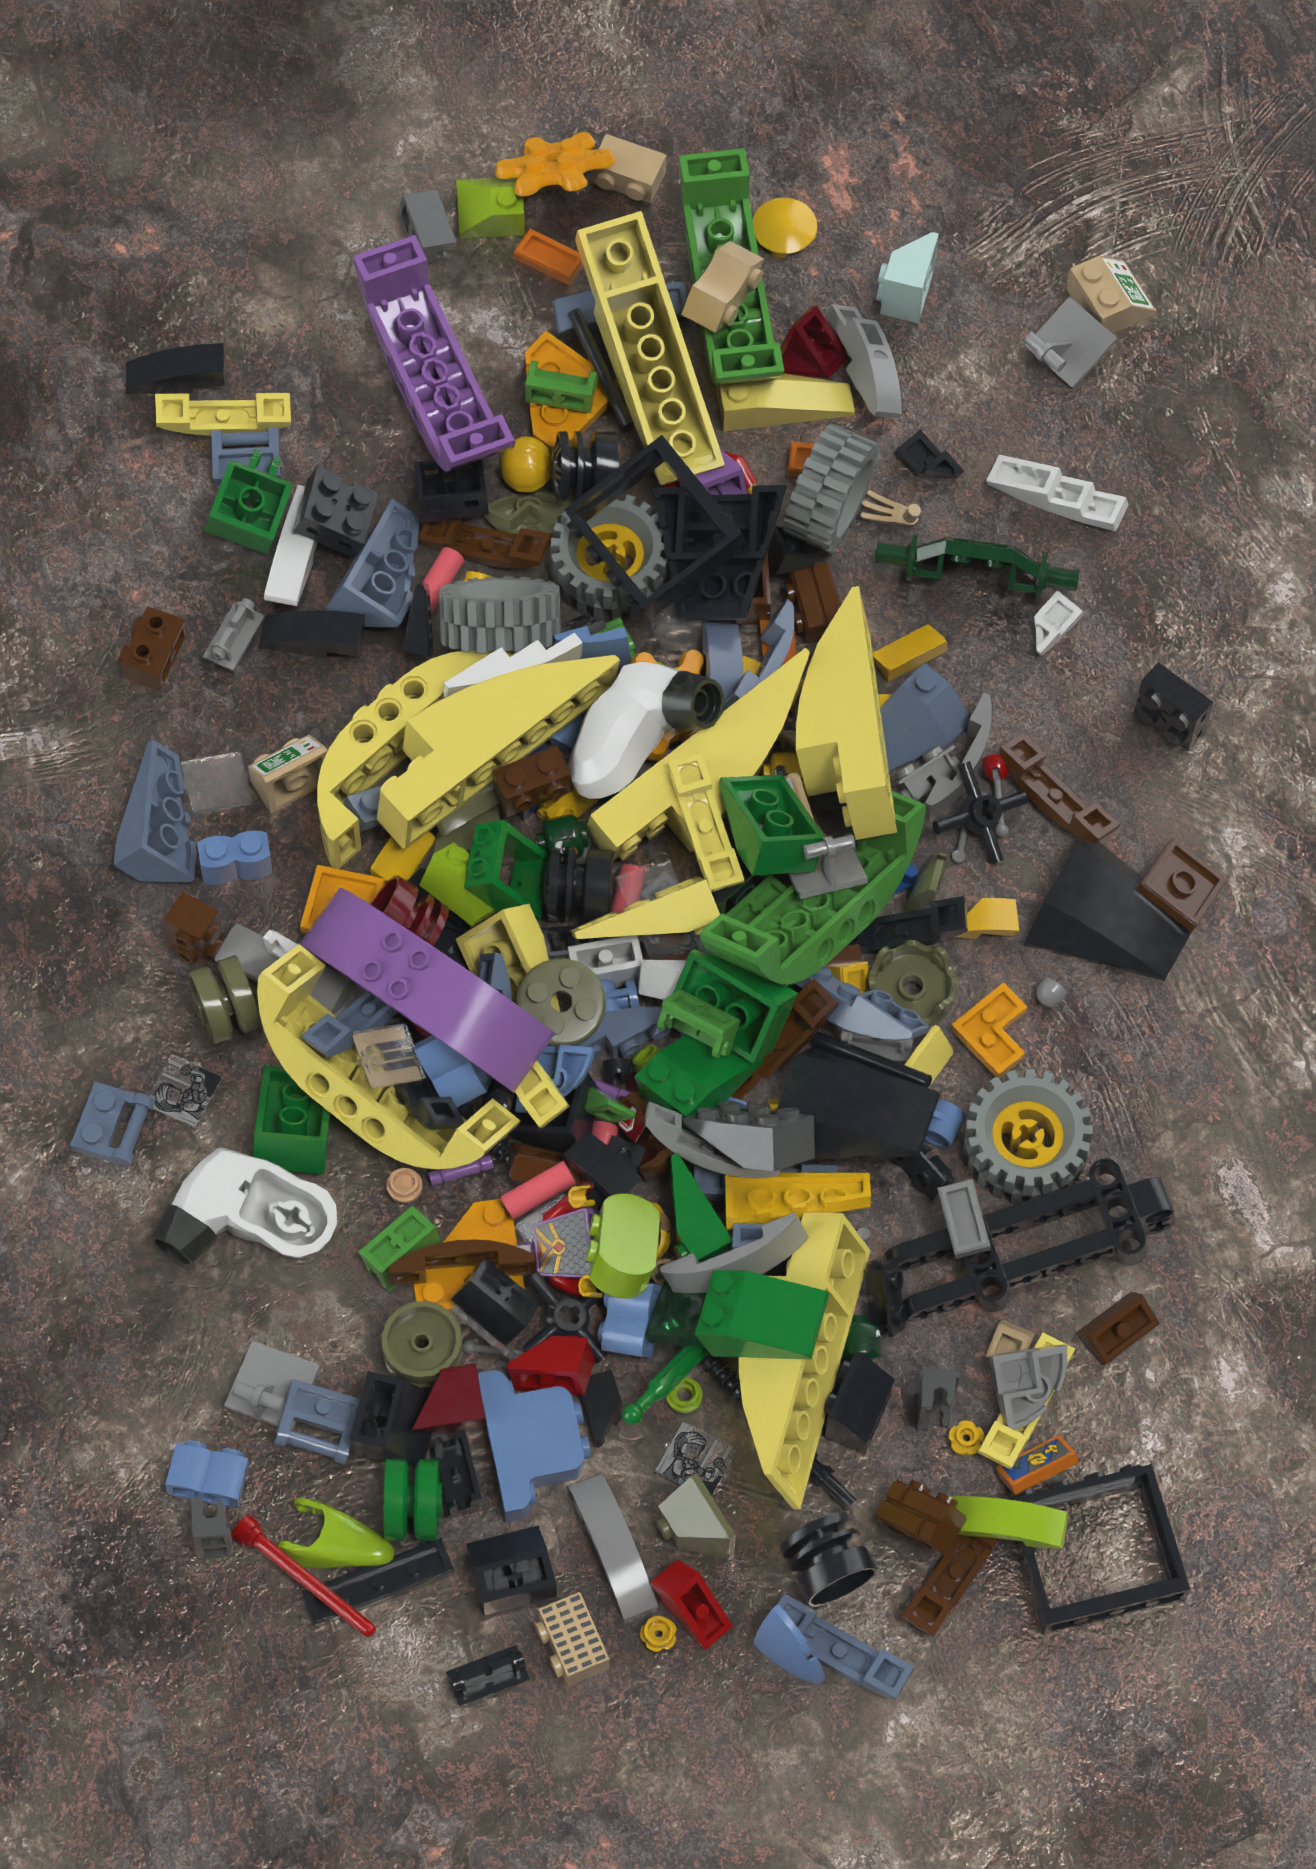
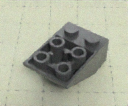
M724 1101L718 1103V1108H700L697 1110L696 1115L683 1118L684 1125L743 1168L774 1172L815 1158L814 1115L799 1114L798 1108H781L778 1111H770L769 1105L757 1104L743 1108L740 1107L739 1102Z

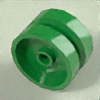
M386 1459L384 1478L385 1541H404L408 1535L409 1518H414V1532L418 1541H437L439 1517H442V1483H439V1459H420L415 1468V1482H410L409 1464L406 1459Z

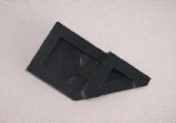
M921 429L894 452V455L916 477H959L964 472L946 450L941 453Z
M612 1370L591 1375L585 1395H580L597 1448L603 1446L608 1431L613 1425L617 1426L621 1420L620 1409L622 1407V1400Z

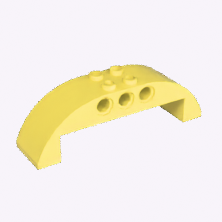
M475 650L470 652L456 651L422 663L406 673L394 684L386 685L378 694L377 699L369 706L364 705L359 708L354 714L352 721L339 733L324 758L317 783L320 830L324 850L331 867L341 868L362 849L359 819L343 805L346 796L373 788L408 757L403 751L406 720L444 699V682L494 651H488L487 653H477ZM506 652V654H507L509 657H511V656L514 655V654H512V653H507V652Z
M300 944L267 967L259 975L257 988L259 1014L270 1046L285 1071L302 1090L326 1111L334 1115L349 1127L353 1133L360 1136L380 1152L397 1161L415 1167L435 1170L452 1169L470 1164L483 1157L518 1126L520 1120L492 1098L468 1120L462 1117L464 1123L459 1128L430 1129L420 1123L408 1111L393 1085L372 1088L357 1045L342 1053L326 1057L305 1042L302 1035L327 1013L334 1018L337 1016L310 995L326 965ZM371 1046L366 1047L363 1051L367 1059L370 1055L374 1054ZM372 1046V1049L375 1053L381 1052L376 1047ZM382 1054L376 1055V1060L379 1063L384 1062ZM363 1056V1061L367 1067V1060ZM375 1056L371 1057L370 1061L377 1063ZM369 1063V1068L372 1072H387L385 1064L380 1065V1072L378 1065Z

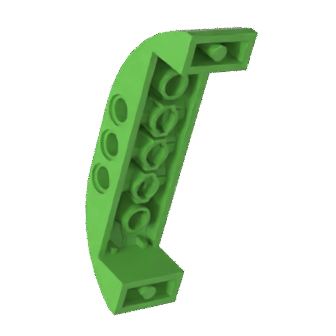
M745 148L679 155L685 234L692 284H695L706 271L717 248L729 241L759 256L749 202L750 174ZM762 277L755 289L750 288L739 306L738 315L731 326L725 324L715 333L700 325L705 359L713 385L783 378L784 376L779 342L774 343Z
M892 791L897 833L855 840L853 828L850 826L849 834L853 835L855 841V849L853 850L868 878L867 884L803 899L799 898L792 884L748 925L721 913L700 932V940L704 947L714 956L778 984H794L817 973L855 939L890 901L900 885L916 850L924 823L926 804Z

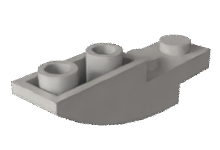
M831 304L824 314L831 323L832 330L838 335L846 348V353L852 358L846 371L852 379L854 387L860 392L869 412L873 416L899 419L902 415L899 379L891 349L881 327L876 320L863 319L856 307Z

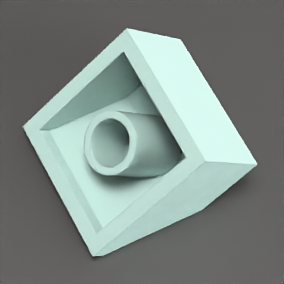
M929 233L892 251L889 263H882L878 283L880 284L876 300L881 301V315L919 323L935 268L938 233Z

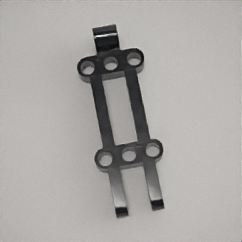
M1099 1159L1090 1167V1180L984 1215L983 1220L991 1250L981 1253L988 1254L990 1259L984 1264H975L971 1259L976 1254L962 1257L968 1276L907 1297L902 1304L906 1305L908 1320L911 1322L921 1321L977 1301L984 1310L998 1312L1008 1304L1010 1290L1113 1255L1125 1265H1137L1146 1257V1235H1154L1166 1231L1175 1223L1174 1210L1161 1177H1151L1127 1185L1118 1163L1112 1159ZM1103 1174H1110L1115 1177L1113 1183L1109 1185H1102L1096 1180ZM1096 1206L1098 1207L1105 1230L1004 1264L1000 1263L993 1241ZM1116 1206L1124 1207L1128 1211L1124 1216L1118 1218L1109 1214V1211ZM948 1228L898 1244L888 1249L885 1256L887 1262L897 1257L898 1267L903 1272L954 1255V1250ZM1126 1239H1135L1140 1243L1134 1250H1125L1121 1247L1122 1242ZM991 1285L1002 1289L1000 1294L995 1297H987L983 1294V1291Z

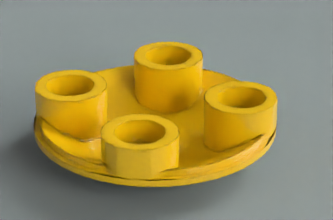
M776 198L769 200L757 209L752 219L757 242L769 250L776 258H785L788 254L799 252L809 246L816 238L817 220L814 213L806 204L796 199Z

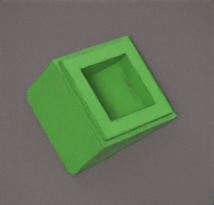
M594 1087L589 1088L585 1110L588 1113L612 1124L635 1118V1112L619 1100Z

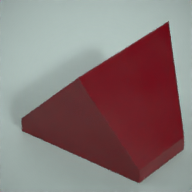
M817 305L811 306L790 327L780 347L785 374L829 378L850 358Z
M476 1363L440 1369V1375L412 1430L453 1434L464 1429L465 1431L484 1429L485 1415Z

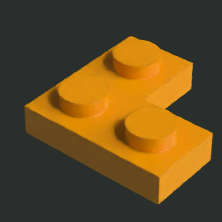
M1003 982L951 1024V1031L995 1077L998 1076L1000 1079L1006 1072L1025 1058V1052L1004 1030L1027 1012V1006Z

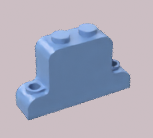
M497 1370L480 1372L478 1377L485 1424L505 1522L522 1520L530 1514L532 1505H537L535 1488L578 1479L584 1471V1459L591 1458L587 1436L580 1437L578 1424L584 1423L580 1401L573 1403L570 1392L560 1386L515 1394L511 1379L508 1380L502 1372Z

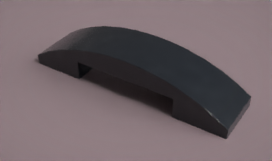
M960 896L930 902V908L876 917L848 945L859 944L861 955L878 954L886 946L889 949L896 948L908 940H916L921 944L929 946L954 938L968 931L966 898Z
M391 1018L378 1031L401 1027L405 1040L379 1044L381 1052L409 1048V1050L382 1054L383 1061L410 1058L411 1056L413 1060L385 1064L386 1070L390 1072L416 1066L420 1080L392 1084L400 1100L420 1123L430 1129L459 1128L464 1121L452 1098L439 1097L431 1079L414 1051L415 1044L420 1042L421 1039L413 1024L407 1018Z

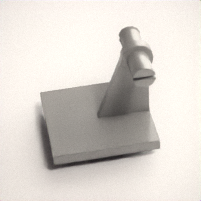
M1069 296L1036 334L1033 331L1030 332L1023 342L1026 344L1025 347L1039 361L1047 365L1074 389L1118 341V338Z
M852 834L834 839L831 836L823 837L821 842L803 845L806 860L819 857L815 872L788 873L800 899L868 883V878L853 850L855 849V841Z
M252 1340L224 1404V1408L278 1427L292 1379L313 1385L320 1365ZM297 1421L292 1422L290 1430H294Z

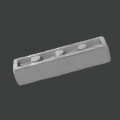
M235 924L216 954L215 961L218 962L219 960L236 955L246 977L258 982L261 972L277 961L278 958L267 952L263 939L264 936L240 924ZM326 967L310 995L334 1014L350 998V980Z

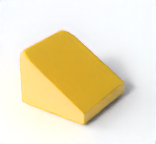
M868 961L825 966L841 982L849 983L858 988L859 994L868 992Z

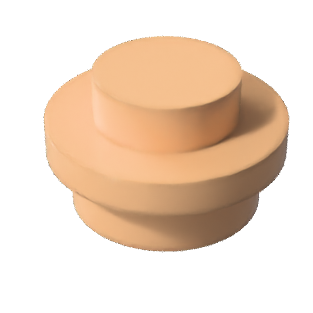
M400 1168L393 1171L388 1177L386 1184L389 1196L399 1203L413 1202L420 1196L423 1188L420 1175L410 1168Z

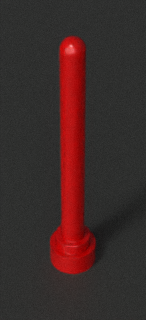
M249 1514L237 1523L232 1531V1538L242 1547L248 1546L250 1549H258L365 1637H372L375 1634L376 1627L372 1622L265 1537V1531L258 1520Z

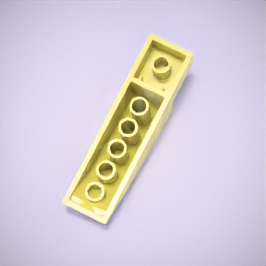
M642 211L577 230L575 241L596 302L593 313L643 447L645 448L659 436L663 435L694 475L724 467L725 463ZM664 463L654 470L660 486L678 481Z
M859 586L851 588L817 644L804 680L796 721V753L807 795L813 796L837 791L840 804H847V806H842L846 827L852 826L855 840L897 833L871 637Z
M806 648L723 711V714L713 727L700 729L590 815L586 826L587 835L600 850L612 851L611 863L618 857L624 861L638 849L637 845L641 842V839L645 836L649 840L654 838L665 828L664 823L670 827L690 853L694 851L675 793L668 766L669 761L702 752L722 820L727 817L719 780L721 777L758 775L786 721L810 654Z
M616 655L539 664L519 669L469 686L432 704L406 720L403 751L412 762L405 773L399 777L392 776L381 786L377 821L405 850L493 782L492 770L525 758L588 710L616 680L620 659Z
M803 1213L801 1223L807 1232L808 1239L787 1261L786 1276H769L825 1290L829 1293L812 1359L739 1357L742 1404L764 1475L795 1510L801 1509L826 1417L824 1407L830 1393L833 1391L864 1277V1269H866L871 1251L843 1213Z

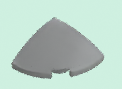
M1067 1345L1039 1347L989 1356L995 1392L1005 1426L1013 1430L1021 1428L1037 1419L1047 1410V1406L1044 1404L1051 1396L1053 1390L1060 1391L1066 1375Z

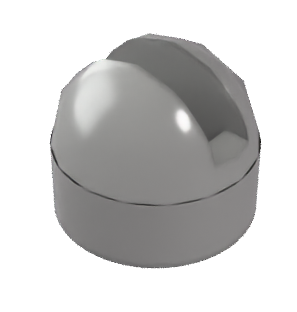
M1049 977L1043 978L1036 992L1038 1001L1046 1007L1058 1005L1067 995V991Z

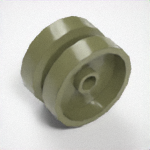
M236 955L218 961L217 973L220 984H217L212 971L206 966L188 971L197 1012L214 1045L232 1039L233 1028L229 1016L233 1017L237 1028L243 1034L262 1028L251 988Z
M428 1301L410 1302L396 1309L386 1321L381 1337L384 1365L389 1376L405 1379L431 1393L440 1375V1369L462 1365L461 1327L454 1315L442 1305Z

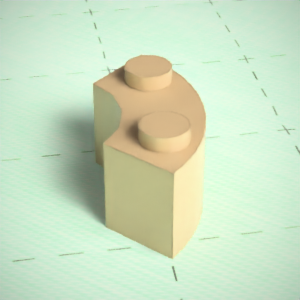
M732 241L717 248L706 271L692 285L681 315L715 333L725 324L731 326L738 315V308L750 288L755 289L762 279L763 271L760 268L764 258Z

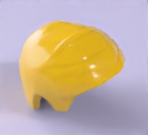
M521 436L514 439L515 446L513 449L501 453L500 470L503 480L510 488L517 492H534L543 487L551 478V454L548 447L539 439Z

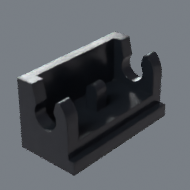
M486 1258L464 1279L465 1283L451 1298L453 1302L506 1345L528 1325L541 1305V1302Z
M465 1429L456 1431L453 1435L454 1438L451 1440L442 1441L441 1437H436L433 1440L434 1447L430 1448L432 1459H439V1483H442V1502L447 1519L483 1511L482 1497Z

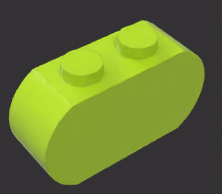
M615 1194L604 1200L599 1215L593 1213L591 1217L588 1235H592L593 1240L589 1241L585 1261L591 1262L589 1278L599 1290L610 1296L622 1299L635 1298L642 1295L648 1287L649 1280L656 1268L660 1213L650 1202L632 1194Z

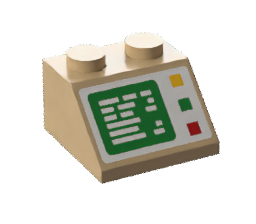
M1097 256L1070 268L1066 290L1071 298L1112 334L1156 315V309L1125 261Z
M309 734L301 739L294 738L288 741L282 749L270 755L264 754L259 756L248 766L250 782L270 813L317 789L321 765L328 751L323 744Z

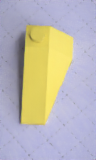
M784 373L783 378L715 385L723 432L855 416L851 388L848 383Z
M695 876L654 893L656 899L652 901L644 899L633 902L623 908L624 912L606 914L572 929L571 933L576 939L684 933L693 930L695 935H699L720 913L707 880Z
M530 904L503 909L456 938L470 972L476 976L478 974L480 954H502L509 974L512 1001L515 1004L517 992L524 977L532 968L549 960L544 935ZM555 994L551 998V1005L556 1011L560 1012L557 994Z

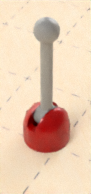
M1000 754L985 756L982 759L983 773L988 780L994 782L995 798L1000 799L1002 798L1001 781L1005 780L1009 775V770ZM1003 812L994 829L998 837H1004L1008 833V827L1004 824Z

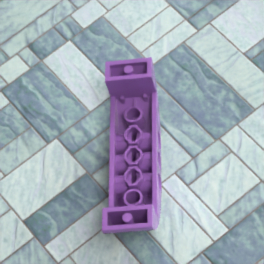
M413 235L354 255L353 262L378 343L414 423L437 464L447 472L513 449L515 440L503 415L493 416L429 284L427 258L416 236Z
M341 887L338 888L299 943L325 965L331 966L468 1059L512 1092H515L555 1035L552 1030L469 970L375 907Z

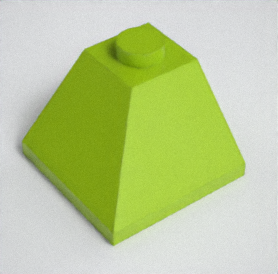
M518 178L456 180L459 239L525 236L523 196H518L514 192L515 183Z
M453 842L433 854L419 885L436 899L447 905L450 910L468 924L474 926L497 911L464 888L470 855L464 848L459 847Z

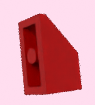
M574 1335L551 1336L510 1361L507 1370L515 1391L529 1392L560 1386L566 1388L570 1394L585 1395L595 1359L587 1338Z
M679 1559L650 1582L666 1609L704 1650H707L733 1627L700 1573Z

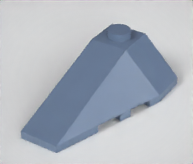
M391 499L367 537L365 546L353 560L326 608L330 611L365 614L366 627H398L413 600L411 582L415 576L413 560L418 544L420 517L394 499Z
M925 662L900 685L880 708L889 774H891L892 770L906 763H915L921 760L923 754L938 745L942 749L950 746L968 729L971 716L952 685Z
M153 739L147 743L116 838L114 866L139 881L191 882L195 876L197 851L195 841L189 840L187 825L191 823L190 814L183 810L181 795L185 792L179 756Z

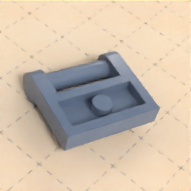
M268 427V431L222 433V430H211L214 486H220L229 460L248 466L254 449L262 451L259 465L255 469L268 474L267 469L274 456L280 458L279 427ZM269 444V447L223 449V446ZM279 464L275 477L281 479V469Z
M95 1081L71 1141V1150L121 1166L130 1167L135 1156L132 1153L147 1112H152L155 1099L146 1094H135ZM125 1107L134 1108L119 1148H112L111 1144Z
M292 1379L273 1444L282 1447L289 1444L332 1457L333 1462L344 1465L350 1450L349 1439L360 1399ZM297 1421L340 1434L339 1442L337 1444L290 1430L292 1422Z

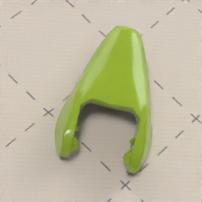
M302 1497L295 1498L293 1503L298 1512H307L325 1517L324 1526L319 1538L309 1547L294 1544L289 1540L279 1541L277 1545L301 1566L306 1568L380 1566L390 1563L394 1557L393 1546L368 1526L329 1504Z

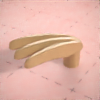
M871 490L867 492V496L882 506L868 501L862 502L863 507L881 515L862 512L860 517L880 524L911 526L916 524L921 513V509L917 504H911L909 507H906Z

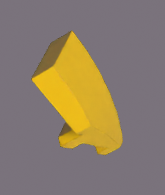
M982 898L967 912L968 931L956 936V938L977 939L981 934L1014 937L1020 931L1016 899Z

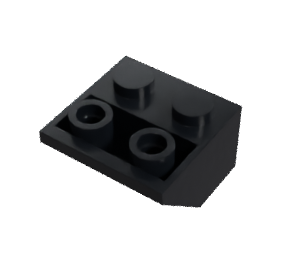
M856 1351L852 1361L845 1360L837 1378L839 1382L835 1391L837 1394L831 1392L824 1407L826 1417L823 1425L826 1426L825 1439L866 1455L893 1392L895 1379L866 1355Z
M368 1371L349 1439L351 1454L386 1461V1459H406L409 1467L416 1468V1464L420 1459H426L433 1432L412 1430L430 1393L405 1379Z
M539 1526L466 1544L484 1615L557 1597V1584Z

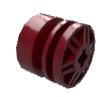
M399 875L393 876L381 888L370 905L434 946L448 918V906L441 901L434 904V898L429 894L424 895L416 902L418 888Z

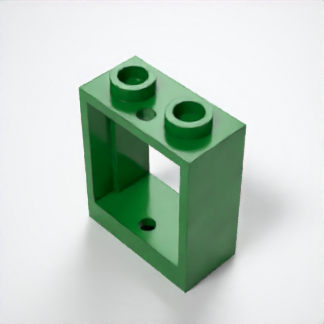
M505 820L475 824L464 888L497 912L507 908L530 904L536 920L541 919L544 905L545 866L550 857L545 850ZM504 851L515 859L510 887L499 880Z

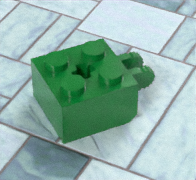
M254 449L248 466L229 460L203 531L268 554L293 483L275 477L281 459L274 456L273 460L270 461L267 469L268 474L256 470L255 468L259 465L262 451ZM246 504H249V505L252 506V508H249V507H247V506H245V505H246Z

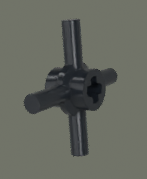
M970 761L957 765L967 797L962 802L959 813L934 821L932 824L933 830L939 835L964 826L974 833L981 834L990 864L1002 861L1004 859L994 828L997 826L1002 812L1028 803L1027 794L1024 791H1020L997 799L986 792L980 791Z
M538 1271L533 1274L527 1282L548 1305L546 1311L547 1326L522 1346L523 1351L530 1350L551 1336L574 1335L588 1339L595 1362L597 1364L608 1356V1353L601 1350V1345L587 1330L590 1320L588 1310L604 1297V1292L596 1287L597 1293H603L601 1298L581 1296L579 1299L574 1296L559 1297ZM573 1313L575 1318L572 1322L569 1321L564 1324L560 1318L564 1314Z

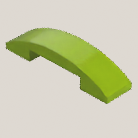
M949 1496L958 1502L956 1509L966 1515V1521L959 1534L956 1535L1023 1541L1029 1547L1060 1550L1063 1548L1069 1515L1065 1511L1001 1498Z

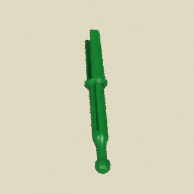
M696 1336L651 1379L644 1394L634 1404L625 1406L622 1411V1418L628 1425L639 1424L643 1419L644 1413L656 1401L667 1397L709 1354V1351Z

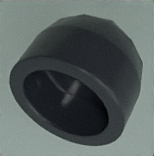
M622 1058L604 1060L603 1075L605 1080L614 1085V1078H620L621 1085L625 1084L631 1076V1060Z

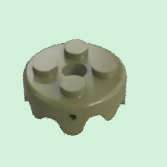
M908 940L896 948L889 949L886 946L879 951L870 971L868 991L878 989L887 992L892 996V1001L903 1008L915 1011L920 1015V1020L932 1026L942 1020L951 1010L956 996L958 979L951 967L949 955L941 946L929 947L916 940ZM914 981L920 984L922 991L916 995H910L903 990L902 986L906 982Z
M556 958L544 961L528 972L519 986L516 1004L555 1033L547 1046L559 1047L560 1044L579 1046L586 1042L599 1028L605 1013L606 998L602 983L591 969L575 960ZM564 993L571 999V1008L565 1012H558L552 1007L551 998L555 994Z

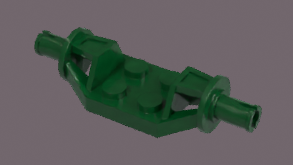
M913 534L912 543H908V546L877 542L875 563L905 567L904 570H907L906 581H911L912 575L941 579L944 554H950V561L971 563V557L985 559V566L1005 568V562L1011 563L1008 589L1036 593V599L1041 600L1042 591L1046 590V587L1068 589L1077 592L1080 570L1050 567V563H1047L1048 552L1042 553L1041 563H1038L1015 546L962 538L944 537L917 546L918 534ZM939 555L937 570L917 568L918 561ZM1017 567L1035 577V584L1015 582Z

